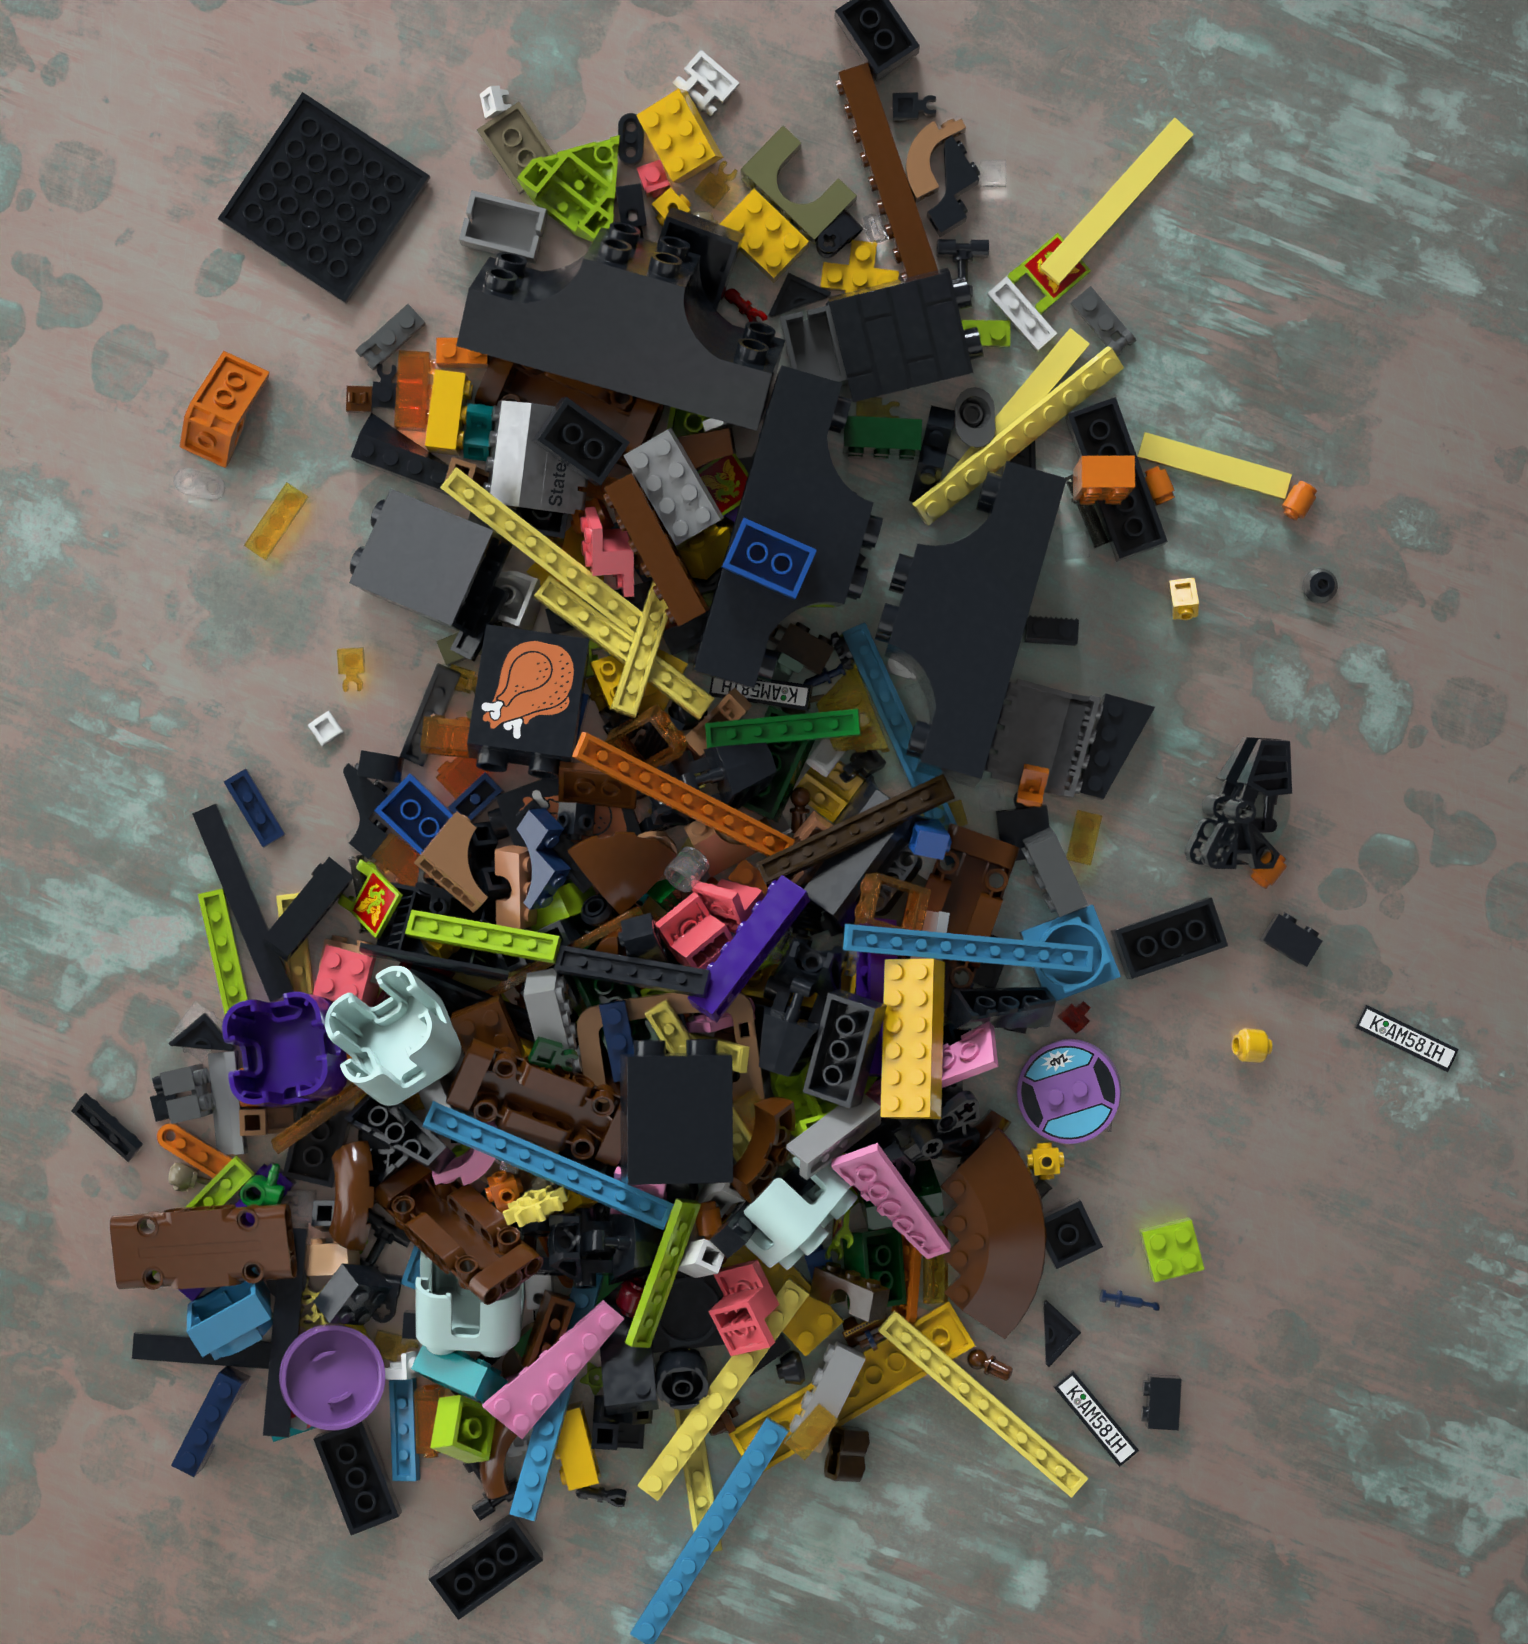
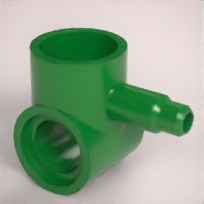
M277 1163L272 1164L268 1178L263 1175H254L246 1182L240 1191L241 1200L246 1206L251 1204L258 1206L281 1204L285 1186L277 1184L280 1165ZM251 1187L258 1188L261 1195L254 1194Z

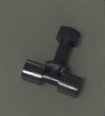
M938 239L937 257H953V262L958 263V278L965 276L968 285V262H972L973 257L989 256V240H971L970 243H956V239ZM968 285L971 298L973 297V286Z
M372 1209L369 1210L367 1223H370V1228L375 1230L373 1235L377 1237V1240L367 1258H360V1265L376 1266L379 1268L375 1263L386 1243L392 1244L395 1241L407 1248L411 1241L404 1230L385 1221V1216Z
M464 1462L463 1466L467 1472L471 1473L474 1471L481 1482L479 1462ZM516 1477L509 1481L510 1489L508 1494L488 1499L485 1492H483L484 1498L472 1505V1509L480 1521L495 1512V1507L505 1500L509 1503L514 1499L518 1484Z

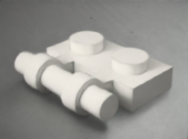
M702 50L684 68V71L691 77L685 81L678 76L673 82L677 88L686 90L689 93L692 101L697 104L696 108L701 112L705 111L711 117L718 110L711 104V101L716 98L723 104L739 86V82ZM697 83L708 91L704 97L694 89Z

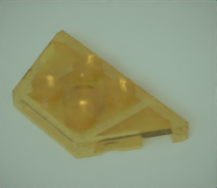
M853 665L854 668L848 670L846 675L842 676L816 705L819 712L859 709L861 736L830 738V742L835 751L847 752L855 750L856 752H867V750H881V752L887 753L890 750L860 673L856 665Z

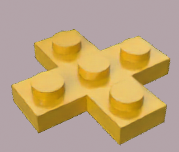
M852 240L849 265L823 262L820 287L847 293L896 281L899 277V271L874 268L877 243Z

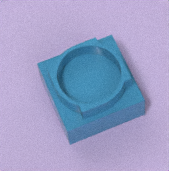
M1088 905L1062 917L1054 918L1019 932L1022 940L1094 946L1092 972L1032 967L1039 986L1047 987L1056 1001L1121 977L1094 905Z
M255 1267L252 1268L254 1273L259 1274ZM260 1280L257 1283L245 1281L239 1285L218 1287L187 1304L186 1332L202 1357L210 1353L214 1360H217L221 1357L240 1352L263 1339V1336L273 1325L274 1315L271 1309V1297L267 1285L263 1280Z

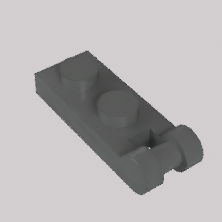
M1091 286L1071 302V305L1105 346L1111 347L1117 357L1123 352L1122 349L1127 345L1131 346L1136 342L1134 335L1122 324ZM1118 332L1121 338L1115 342L1111 336Z
M407 304L373 336L362 343L355 352L360 357H364L368 361L367 365L372 370H375L379 364L386 361L426 323ZM376 345L382 350L378 355H375L371 350Z

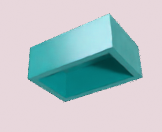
M422 1345L411 1367L413 1371L428 1380L481 1404H484L508 1383V1380L500 1376L502 1371L481 1359L471 1358L470 1355L459 1350L447 1355H437L431 1353L426 1346Z

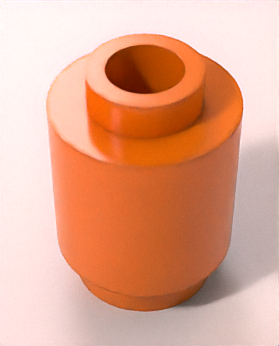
M1159 466L1145 471V480L1156 506L1175 498L1173 494L1175 490L1166 469L1160 470Z
M1299 481L1297 485L1293 486L1282 504V508L1285 510L1284 514L1295 521L1298 518L1304 519L1316 499L1315 494L1317 490L1310 484Z
M1266 851L1260 859L1261 862L1267 864L1271 860V853ZM1280 854L1273 869H1252L1253 873L1250 878L1264 889H1267L1269 885L1272 886L1287 868L1284 864L1286 858Z
M716 1201L700 1203L701 1206L695 1220L698 1236H704L706 1240H710L723 1224L720 1208L716 1206Z

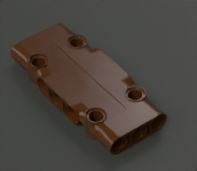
M493 356L474 400L475 404H484L486 406H497L498 401L556 406L561 398L567 397L630 442L617 461V464L629 469L631 468L623 455L652 438L664 410L663 404L631 395L628 402L620 404V398L624 393Z
M949 823L947 832L951 837V847L949 852H945L944 857H951L954 860V868L949 871L944 870L940 865V859H936L910 930H915L917 913L921 909L950 913L947 933L990 937L1020 848ZM992 874H999L1003 878V885L1001 887L994 888L990 885L989 877ZM942 959L945 962L944 1014L947 1013L952 989L970 988L976 970L979 969L981 964L980 962ZM957 971L967 973L969 977L967 984L958 985L955 982L954 975Z
M472 1039L449 1090L446 1104L467 1112H474L476 1119L484 1123L495 1120V1124L499 1129L549 1149L564 1151L565 1148L571 1149L574 1157L585 1160L592 1157L598 1162L614 1168L617 1167L621 1159L620 1094L615 1093L611 1086L605 1084L596 1086L589 1077L574 1071H565L559 1065H555L554 1070L529 1063V1055L524 1058L518 1056V1053L510 1047L500 1049L477 1039ZM507 1061L511 1063V1065L506 1066L501 1064L500 1062ZM599 1099H606V1100H608V1102L602 1103V1102H599L598 1100H599ZM487 1104L490 1105L491 1108H484L481 1105ZM584 1141V1142H587L588 1144H587V1145H581V1144H579L578 1142Z
M413 1161L374 1189V1200L394 1218L395 1225L399 1229L404 1230L410 1241L445 1274L452 1273L458 1279V1284L461 1288L470 1290L486 1305L494 1303L529 1279L543 1265V1258L521 1240L519 1230L507 1225L504 1215L470 1184L461 1185L456 1179L449 1184L440 1183L435 1185L432 1171Z
M251 1204L247 1207L215 1205L173 1208L163 1212L151 1211L145 1214L115 1215L110 1219L115 1281L118 1289L148 1288L155 1290L166 1286H171V1289L239 1285L245 1281L257 1283L260 1280L292 1279L297 1274L292 1214L289 1204L264 1206ZM246 1213H251L254 1216V1224L247 1220ZM147 1219L153 1221L155 1230H151L147 1226ZM252 1264L258 1265L260 1275L252 1271ZM153 1270L160 1274V1281L154 1279L152 1275Z

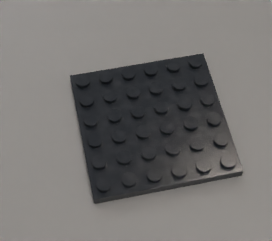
M302 92L218 217V220L347 304L431 177Z

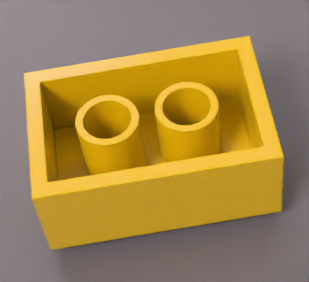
M678 88L636 115L672 182L682 184L724 158L686 90Z
M755 189L719 224L744 234L739 251L773 283L809 248V241Z
M435 369L425 447L430 453L460 456V452L463 450L465 437L463 429L467 420V399L472 400L473 385L466 373Z
M583 1401L568 1404L555 1451L556 1460L561 1459L562 1463L561 1470H559L562 1485H567L568 1491L599 1484L601 1478L595 1449H591L592 1437Z

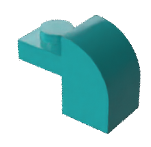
M467 404L466 432L463 443L464 459L486 461L487 457H490L492 447H489L488 444L491 431H494L495 421H492L493 406Z

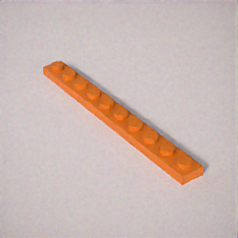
M581 733L572 755L577 760L768 857L794 844L795 839L589 733Z

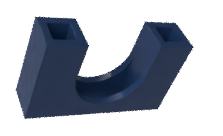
M226 1366L218 1373L171 1464L172 1467L192 1477H195L204 1468L215 1447L213 1442L232 1406L239 1400L251 1376L231 1366Z

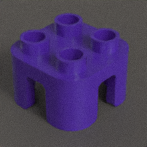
M289 992L283 994V1001L246 1000L233 1005L227 1011L222 1023L223 1039L227 1044L240 1047L244 1070L230 1071L228 1073L230 1089L238 1100L251 1105L280 1108L329 1099L338 1095L344 1089L348 1079L343 1074L340 1064L347 1060V1055L345 1051L330 1040L325 1029V1017L333 1003L332 1001L304 992Z

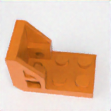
M223 351L189 403L184 416L180 448L226 468L242 433L246 413L268 380L270 372Z

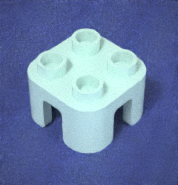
M402 966L388 967L376 975L379 987L391 996L375 1007H369L353 993H346L332 1003L325 1017V1029L330 1040L352 1057V1059L350 1058L340 1064L345 1077L376 1101L387 1106L403 1102L448 1074L456 1066L461 1054L460 1041L441 997L407 968Z
M788 1155L784 1166L779 1165L775 1175L771 1178L773 1179L771 1184L744 1210L745 1216L758 1227L745 1246L767 1267L771 1268L775 1264L780 1263L788 1270L804 1253L807 1256L810 1255L827 1237L829 1232L824 1229L833 1218L838 1220L857 1200L858 1196L849 1189L851 1186L833 1170L831 1162L811 1177L816 1185L801 1197L780 1178L786 1171L791 1170L796 1165L800 1168V1160L797 1157Z
M421 1251L420 1277H416L415 1283L417 1340L426 1346L428 1351L437 1355H447L455 1350L479 1351L487 1357H501L507 1354L509 1349L514 1347L520 1340L525 1306V1281L494 1303L486 1305L470 1290L461 1288L458 1284V1279L452 1273L445 1274Z

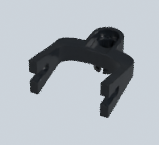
M468 858V864L471 875L473 873L475 858ZM419 868L417 887L421 891L431 894L430 911L433 914H448L451 910L452 899L455 897L446 889L425 880V872ZM438 901L443 904L442 911H438L435 907Z

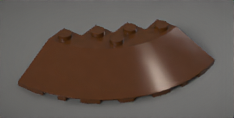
M998 1127L940 1187L957 1203L943 1219L942 1223L959 1239L950 1248V1252L943 1256L960 1274L944 1293L963 1312L1003 1339H1006L1020 1323L1036 1295L1044 1270L1047 1237L1043 1204L1039 1190L1036 1189L1031 1177L1032 1173L1029 1167H1026L1019 1155L1020 1152L1013 1142Z

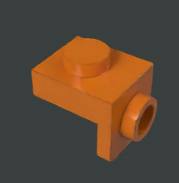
M1024 763L1017 790L1016 801L1028 807L1042 806L1049 769Z

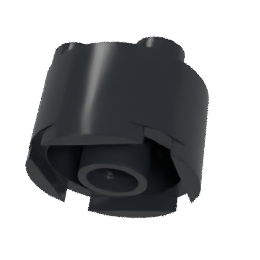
M676 1349L670 1352H663L660 1355L656 1365V1386L658 1397L662 1402L664 1400L674 1409L685 1410L697 1406L699 1400L707 1396L709 1390L707 1364L698 1350Z

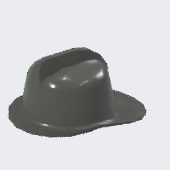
M977 387L967 388L961 392L955 404L957 435L968 446L975 448L984 447L991 442L995 435L994 401L988 392Z

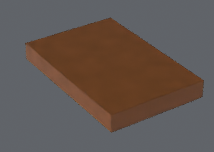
M560 761L558 802L636 809V789L587 764Z

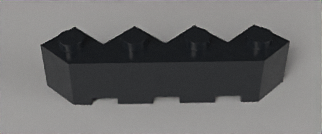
M392 1148L370 1149L373 1170L369 1171V1187H374L375 1189L380 1183L412 1163L413 1160ZM313 1200L312 1227L322 1232H329L335 1200Z

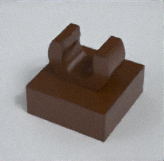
M347 386L346 412L372 413L373 387Z

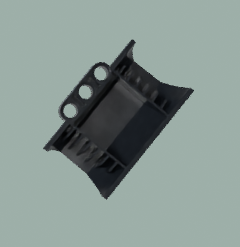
M870 775L865 778L832 824L836 825L891 798L879 790L874 781L875 777ZM919 815L804 870V874L796 884L807 891L812 903L833 917L844 936L845 924L856 925L857 920L867 919L872 913L877 916H884L891 911L922 868L923 861L921 856L914 855L909 848L914 824L917 821H927L933 818ZM909 855H913V864L904 866V859ZM898 876V884L895 887H889L888 882L890 878ZM878 897H883V905L879 908H874V900Z
M425 878L430 884L440 887L435 883L434 879ZM390 882L403 896L380 939H377L376 945L360 942L359 952L367 956L497 981L508 980L509 971L503 970L496 953L461 947L448 959L431 956L425 952L421 940L407 937L405 931L411 910L432 913L430 911L431 894L421 891L417 887V883L413 887ZM453 898L451 910L445 916L496 925V904L480 906L473 913L458 899ZM438 901L435 907L438 911H442L443 904Z

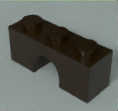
M826 1262V1265L814 1267L810 1297L831 1305L845 1302L846 1295L848 1294L850 1299L849 1314L864 1321L872 1322L885 1319L890 1289L880 1285L881 1282L878 1280L861 1277V1274L857 1271L842 1269L841 1265L835 1262Z

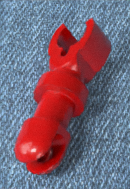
M730 288L726 290V300L730 304L736 305L739 308V313L747 315L749 322H757V316L762 321L768 319V316L763 311L753 308L749 300L745 301L736 289Z

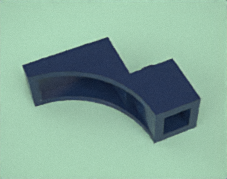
M546 808L528 810L516 829L522 836L531 858V884L527 897L523 902L529 910L549 906L553 901L554 894L565 883L566 876L571 870L552 849L559 842V836L564 828Z

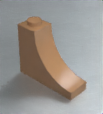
M456 811L414 863L474 913L488 898L475 883L468 864V846L477 827L472 824L467 816L461 815Z
M766 817L761 820H758L763 824L771 827ZM697 820L683 827L711 877L758 852Z

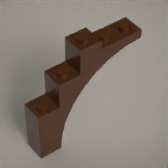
M732 428L677 437L695 469L715 459L736 453ZM614 508V514H615V518H616V517H618L619 515H618L616 509ZM634 554L635 570L639 569L640 575H644L645 573L640 565L643 563L640 554Z

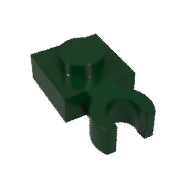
M540 1036L537 1037L528 1056L529 1063L550 1068L551 1070H554L555 1065L559 1064L565 1071L573 1070L572 1063L566 1062L567 1059H578V1054L575 1050H563L562 1043Z

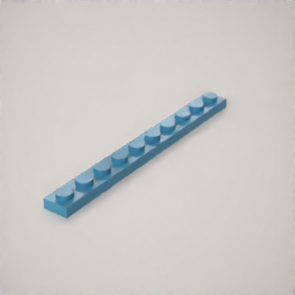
M864 622L842 632L841 634L845 638L855 660L854 663L911 788L935 778L934 776L915 771L918 758L906 755L913 726L866 623ZM947 802L923 813L924 817L939 819L946 831L949 823L957 825ZM944 857L947 866L954 863L951 857Z
M845 924L843 950L1081 972H1092L1094 947Z
M435 1101L432 1102L422 1127L662 1230L674 1204Z
M596 1275V1288L576 1289L572 1287L570 1298L576 1304L567 1331L572 1329L577 1322L595 1308L604 1275ZM576 1376L533 1427L510 1515L531 1521H536Z
M769 1417L765 1419L633 1627L630 1635L644 1644H654L788 1434V1429Z

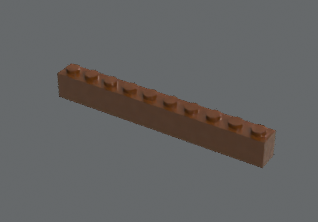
M868 63L838 72V80L835 81L839 96L844 95L847 104L843 105L847 120L852 119L855 128L851 129L854 141L856 144H861L863 152L859 154L863 167H868L871 174L868 177L871 191H877L879 200L876 201L880 216L885 215L887 224L884 225L887 238L888 240L893 239L896 247L892 249L894 259L897 264L901 263L904 271L900 273L901 279L936 271L938 268Z

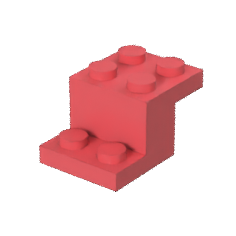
M585 507V517L580 519L582 533L584 532L585 540L581 541V553L585 557V566L590 567L593 576L613 575L616 579V587L621 588L623 596L634 597V553L628 543L630 538L627 531H622L620 528L602 530L596 508Z
M721 879L716 886L696 881L691 887L692 891L699 895L709 913L725 924L729 932L736 933L741 922L747 921L751 916L754 905L765 897L763 891L756 887H749Z
M694 892L656 922L663 940L676 961L683 966L706 969L711 962H715L721 955L720 951L724 944L728 941L731 942L733 939L726 925L709 913L699 895Z
M326 945L313 995L327 998L334 1002L346 993H353L366 1005L372 1007L377 999L380 988L379 984L370 982L376 958Z
M758 1259L720 1268L718 1274L713 1275L724 1297L709 1310V1313L730 1356L770 1348L775 1343V1340L764 1319L780 1304Z

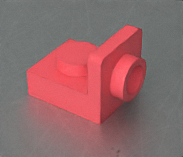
M661 160L636 168L647 198L658 199L670 188V183Z

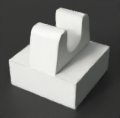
M500 85L490 86L480 93L485 119L495 118L512 106L511 104L506 105L503 103V98L509 95V92L500 89Z

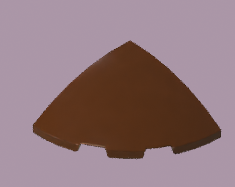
M615 832L613 836L602 838L596 835L568 849V853L579 868L620 915L646 894L677 858V854L661 841L655 838L649 840L638 837L634 832Z

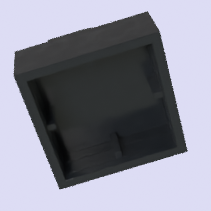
M672 207L666 215L658 243L660 238L664 236L680 238L690 244L689 252L701 255L699 265L701 283L712 307L717 311L722 303L744 234Z
M677 1271L652 1341L653 1353L725 1345L709 1313V1310L724 1297L714 1275L694 1278L681 1271ZM649 1274L644 1275L646 1281Z

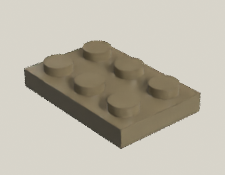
M517 102L477 129V132L519 194L525 190L516 179L530 161L541 156L543 158L554 155L520 102Z

